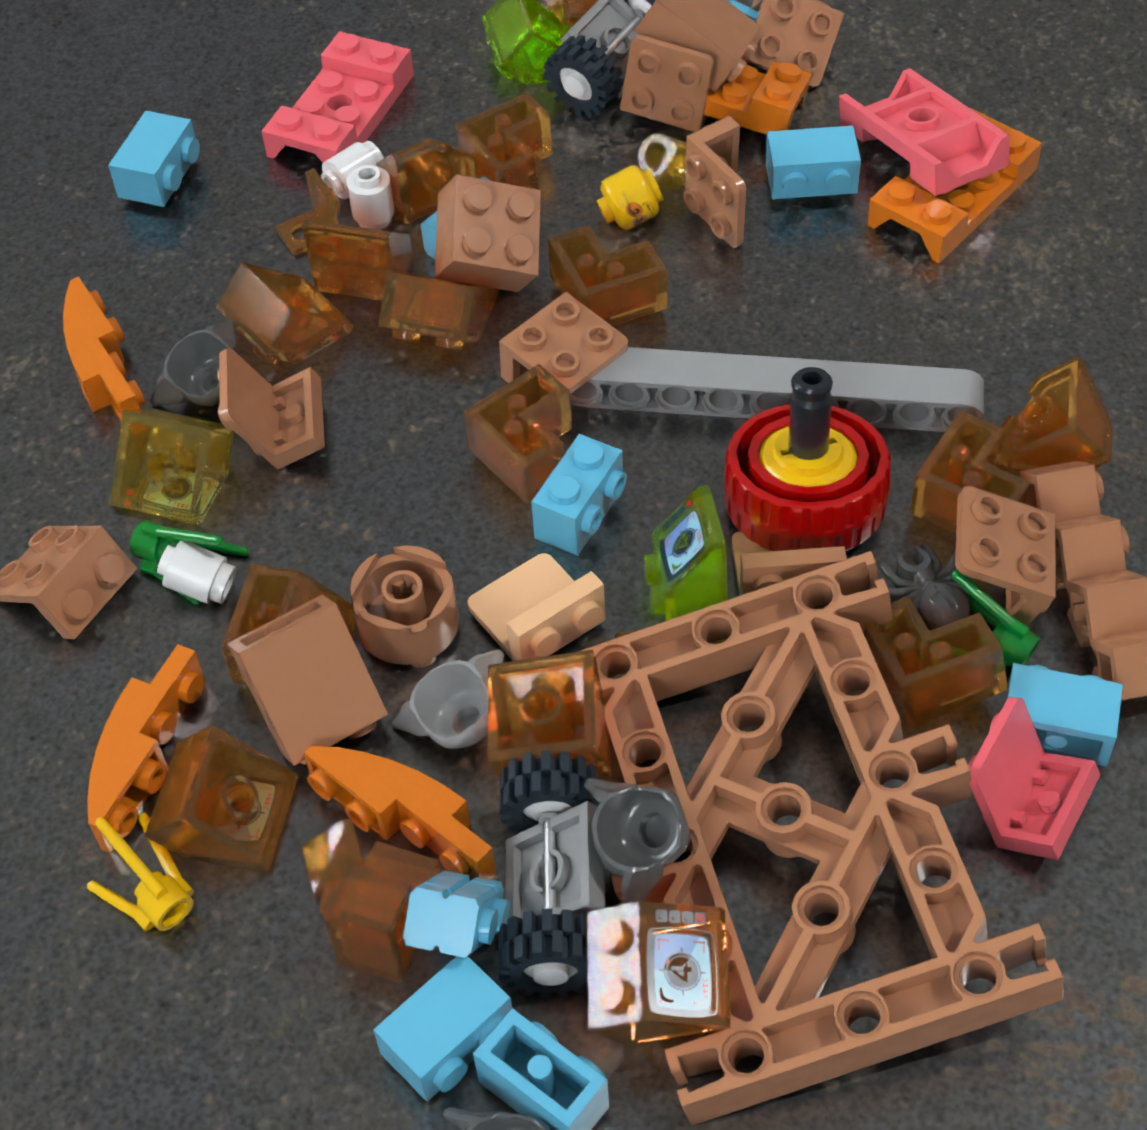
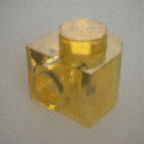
M659 133L648 136L641 144L638 152L640 169L642 171L649 169L658 185L679 190L681 185L686 184V169L684 165L686 142Z

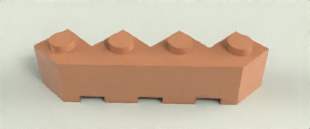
M1080 461L1020 471L1024 504L1055 514L1056 590L1067 589L1071 608H1068L1067 616L1081 648L1091 646L1098 661V666L1093 668V676H1098L1105 681L1123 684L1121 700L1147 696V577L1126 569L1125 555L1129 553V537L1126 529L1121 525L1120 519L1101 514L1099 500L1103 499L1104 485L1099 472L1095 471L1094 464Z

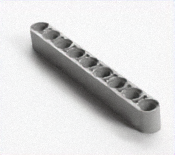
M628 347L624 354L572 394L563 395L567 402L579 407L750 419L765 410L790 404L793 375L800 369L817 367L825 370L832 377L833 386L830 391L832 395L831 406L850 411L862 417L876 428L969 433L980 428L984 422V379L980 374L972 370Z

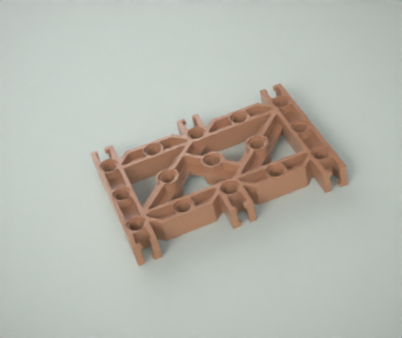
M871 551L545 663L550 681L556 692L554 695L568 731L570 732L605 720L625 783L636 784L640 787H659L675 793L686 816L690 841L685 851L691 852L687 859L681 862H673L664 868L658 884L644 899L637 912L664 903L668 916L670 910L680 911L681 922L671 923L672 927L692 928L711 932L714 935L716 950L726 952L722 960L717 962V1014L702 1017L710 1035L664 1050L671 1073L674 1075L678 1086L687 1084V1077L718 1069L723 1070L724 1077L691 1092L688 1091L687 1087L677 1090L682 1109L691 1126L1063 1000V975L1055 958L1050 960L1046 958V938L1039 923L987 940L985 912L940 811V808L973 797L969 785L971 772L965 758L957 760L956 748L958 745L949 724L903 740L900 716L863 633L864 630L893 621L890 592L884 579H878L877 564ZM821 605H825V606H826V607H824V608H822V609H812V608H814V607H816V606H821ZM726 639V641L722 643L712 644L717 640ZM753 669L742 691L732 696L725 703L721 713L722 726L686 787L656 702ZM814 672L861 784L846 813L811 800L807 792L797 784L788 782L771 784L756 778L764 763L773 759L780 751L782 744L781 732ZM626 673V675L622 676L621 678L612 679L614 676L618 674ZM859 689L865 691L856 696L846 695L851 690ZM749 725H762L755 731H742ZM647 760H658L650 767H639ZM944 763H947L948 767H950L927 774H920ZM893 779L906 782L898 788L882 786L885 782ZM792 815L798 817L790 825L782 826L775 824L783 816ZM729 827L763 841L768 850L777 856L784 858L802 857L818 864L810 882L801 887L794 896L792 903L793 914L755 986L711 862ZM889 857H891L932 959L819 997L840 954L847 951L853 943L856 934L855 924ZM612 874L610 875L622 906V878ZM934 875L943 876L948 879V882L941 887L932 888L922 884L924 879ZM683 911L693 912V924L682 922ZM695 912L706 913V925L695 923ZM828 912L838 916L829 925L818 926L811 923L813 918L820 913ZM673 929L674 933L707 937L710 951L714 950L711 934L696 930ZM682 957L684 964H686L688 958ZM1032 960L1035 961L1037 968L1044 966L1046 968L1045 972L1017 979H1009L1006 976V971ZM714 963V964H711V973H712V1003H711V1009H712V1010H711V1012H712L713 1014L715 1013V1010H716V966H715V963ZM686 964V971L692 972V967H687ZM977 978L987 979L994 984L992 990L984 994L971 993L964 988L967 982ZM860 1017H871L879 1021L878 1026L869 1033L859 1034L849 1029L853 1021ZM756 1055L764 1059L762 1065L752 1073H741L735 1070L738 1062L746 1056Z

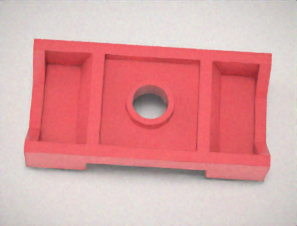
M339 31L320 55L323 69L292 108L281 105L261 131L267 157L274 159L286 145L315 153L320 161L324 163L352 144L367 141L414 76L411 49Z
M910 68L902 72L890 97L863 106L846 93L839 96L840 126H853L855 136L860 141L866 142L879 139L910 162V178L934 196L949 193L954 188L976 179L988 177L991 173L1009 166V134Z

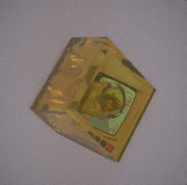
M152 408L124 410L110 505L190 524H202L228 475L235 432L228 430L220 423Z

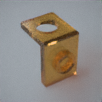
M314 168L305 172L313 210L275 226L276 232L293 255H298L341 236L336 214L341 211L339 200L333 189L326 185ZM302 226H310L316 230L315 234L307 239H296L292 236V232Z

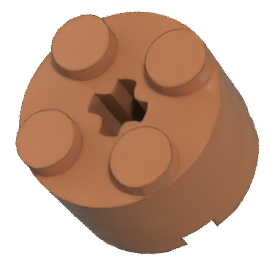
M410 545L393 547L394 553L378 558L376 553L367 558L358 567L350 585L352 606L362 646L375 657L389 663L410 664L417 668L427 667L433 664L437 655L450 645L458 630L459 613L452 576L446 568V563L439 555L422 547Z

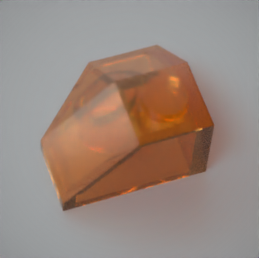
M432 138L397 151L376 163V166L385 169L390 176L394 212L404 224L437 211L438 193L456 174L478 178L476 159L471 154Z
M1079 356L1039 375L1026 391L1032 398L1017 418L1008 415L997 430L995 467L1001 472L1020 474V471L1073 461L1094 464L1095 468H1098L1112 461V422L1085 362Z

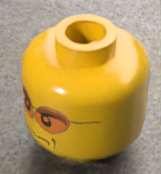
M631 165L605 178L601 182L603 197L596 200L607 224L615 220L621 229L627 231L658 215V203L663 201L664 198L649 169L642 171L638 166Z

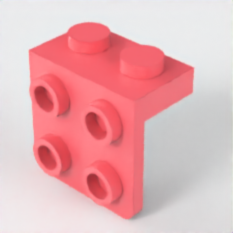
M1009 697L1000 713L993 717L985 741L979 752L968 763L971 772L969 785L996 847L1054 860L1059 859L1101 776L1097 764L1093 760L1044 752L1024 700L1016 697Z

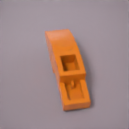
M78 276L70 280L65 296L63 327L67 350L84 397L91 410L95 412L110 405L129 434L145 426L140 407L146 405V402L135 380L127 382L124 378L127 377V373L123 365L125 360L119 344L125 341V337L120 325L114 316L108 319L105 317L107 310L99 293L96 290L89 292Z
M177 644L150 684L132 677L116 701L105 723L90 772L87 802L88 824L101 850L107 853H111L114 848L95 825L96 819L99 817L105 818L122 838L126 837L135 826L138 812L150 794L156 793L161 788L165 780L168 766L160 746L161 744H166L171 739L178 719L189 703H194L199 698L204 687L205 677L195 650Z
M311 745L303 752L310 774L307 777V781L312 789L324 800L330 801L334 798L342 804L348 817L361 830L368 832L370 829H373L387 841L400 829L404 836L418 848H423L426 845L438 854L441 864L447 871L469 875L470 881L476 877L491 880L496 875L492 847L470 830L471 823L467 800L442 783L401 763L362 751Z

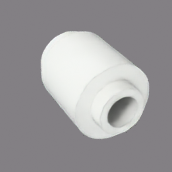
M365 141L364 143L356 142L322 164V183L331 195L348 199L347 177L349 174L363 165H374L385 169V159L374 143L370 141Z
M363 165L352 171L347 177V188L353 218L365 230L377 231L387 227L395 211L388 172L374 165Z
M182 540L176 547L167 546L157 568V573L163 575L162 586L206 604H209L211 600L220 604L224 602L237 571L236 566L227 563V557Z

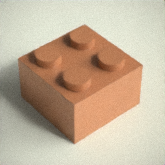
M456 174L438 193L435 278L514 292L522 290L539 275L541 190Z

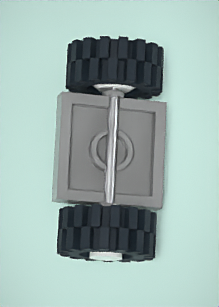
M598 0L564 35L560 40L562 42L560 47L544 64L543 68L546 70L543 73L544 80L550 81L546 87L549 92L555 91L557 93L554 97L557 103L563 100L566 103L565 110L570 112L575 108L576 115L582 117L586 113L587 118H590L595 114L599 115L616 96L619 99L622 97L630 44L633 38L639 35L634 30L656 0Z
M541 751V757L535 758L532 753L524 754L522 762L516 758L509 761L508 767L502 768L500 776V820L502 824H507V829L512 832L521 829V833L506 839L505 899L510 900V913L508 923H502L498 932L499 981L501 984L507 983V988L512 991L521 988V994L530 996L533 992H539V997L549 998L550 993H558L559 997H567L571 990L578 994L587 992V986L595 988L599 985V980H603L604 977L603 929L600 928V923L596 919L589 921V918L605 912L604 864L594 847L591 824L594 811L599 803L584 786L585 781L589 778L599 779V774L596 772V767L593 763L586 764V758L578 755L573 760H570V753L560 751L558 757H551V751Z

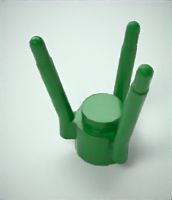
M148 520L142 521L135 528L130 540L131 554L136 558L142 559L140 570L156 576L161 581H163V575L157 573L160 559L168 545L176 547L181 540L210 551L246 557L250 553L247 547L226 543L223 537L218 535L170 528ZM177 592L182 597H185L190 602H192L194 605H199L201 603V601L196 600L194 598Z
M953 570L951 573L952 578L971 595L966 594L970 609L995 627L985 644L993 652L989 655L934 637H930L931 644L928 646L985 665L999 675L1003 673L1007 666L1012 669L1013 663L1026 665L1038 647L1041 637L1031 632L1029 627L1013 618L967 576L961 574L958 570Z

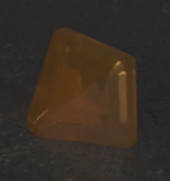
M351 818L340 821L302 846L314 897L369 882Z

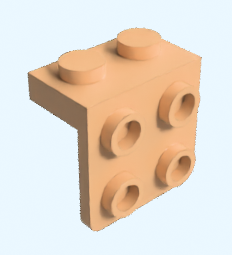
M546 553L538 554L468 598L470 613L522 672L606 620L604 584L592 571L574 581L555 559Z

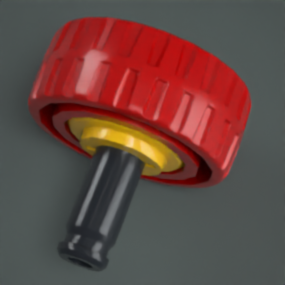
M806 367L797 371L791 380L792 393L790 404L765 410L748 419L735 432L727 446L724 492L728 515L736 528L746 538L769 551L844 546L845 551H848L873 535L886 514L891 484V456L886 442L875 427L862 417L845 409L831 406L832 395L830 391L833 386V380L821 368Z

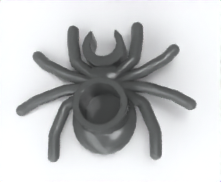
M927 542L921 544V548H914L913 562L916 564L915 566L905 563L903 557L898 554L896 573L885 562H880L878 568L893 585L898 587L888 588L890 597H902L892 607L893 618L906 605L911 603L908 613L912 629L922 643L927 646L931 644V639L921 627L920 621L926 627L933 630H947L961 626L970 614V604L966 594L971 595L950 575L956 567V548L954 555L941 571V561L933 548ZM891 621L879 625V628L881 630H885L889 626Z

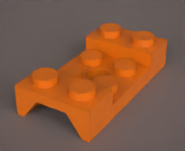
M773 61L766 74L760 73L754 67L746 65L732 84L725 79L716 92L709 88L704 115L719 120L731 116L741 127L765 135L769 131L789 130L796 107L798 105L803 106L805 103L812 73L803 71L799 66L788 62L778 63Z
M972 109L1010 135L1009 166L991 173L988 177L961 185L956 188L958 190L934 196L911 179L910 174L904 180L895 176L870 199L867 225L875 229L889 219H892L921 235L932 260L940 263L1037 170L1042 142Z

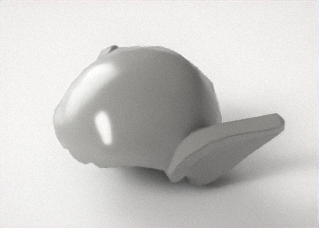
M500 649L476 655L469 661H449L431 669L415 686L410 701L405 702L391 722L393 728L412 733L416 736H430L439 745L451 749L469 747L480 742L489 733L496 721L497 704L494 692L500 681L504 653Z

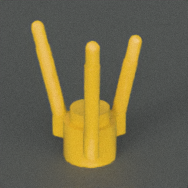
M140 813L138 820L166 875H163L161 872L152 873L108 821L103 817L97 818L95 821L97 828L141 879L134 892L138 898L137 905L94 880L88 882L87 889L132 917L144 931H149L154 925L159 931H166L178 925L190 913L193 907L194 900L191 896L194 890L182 878L148 814Z

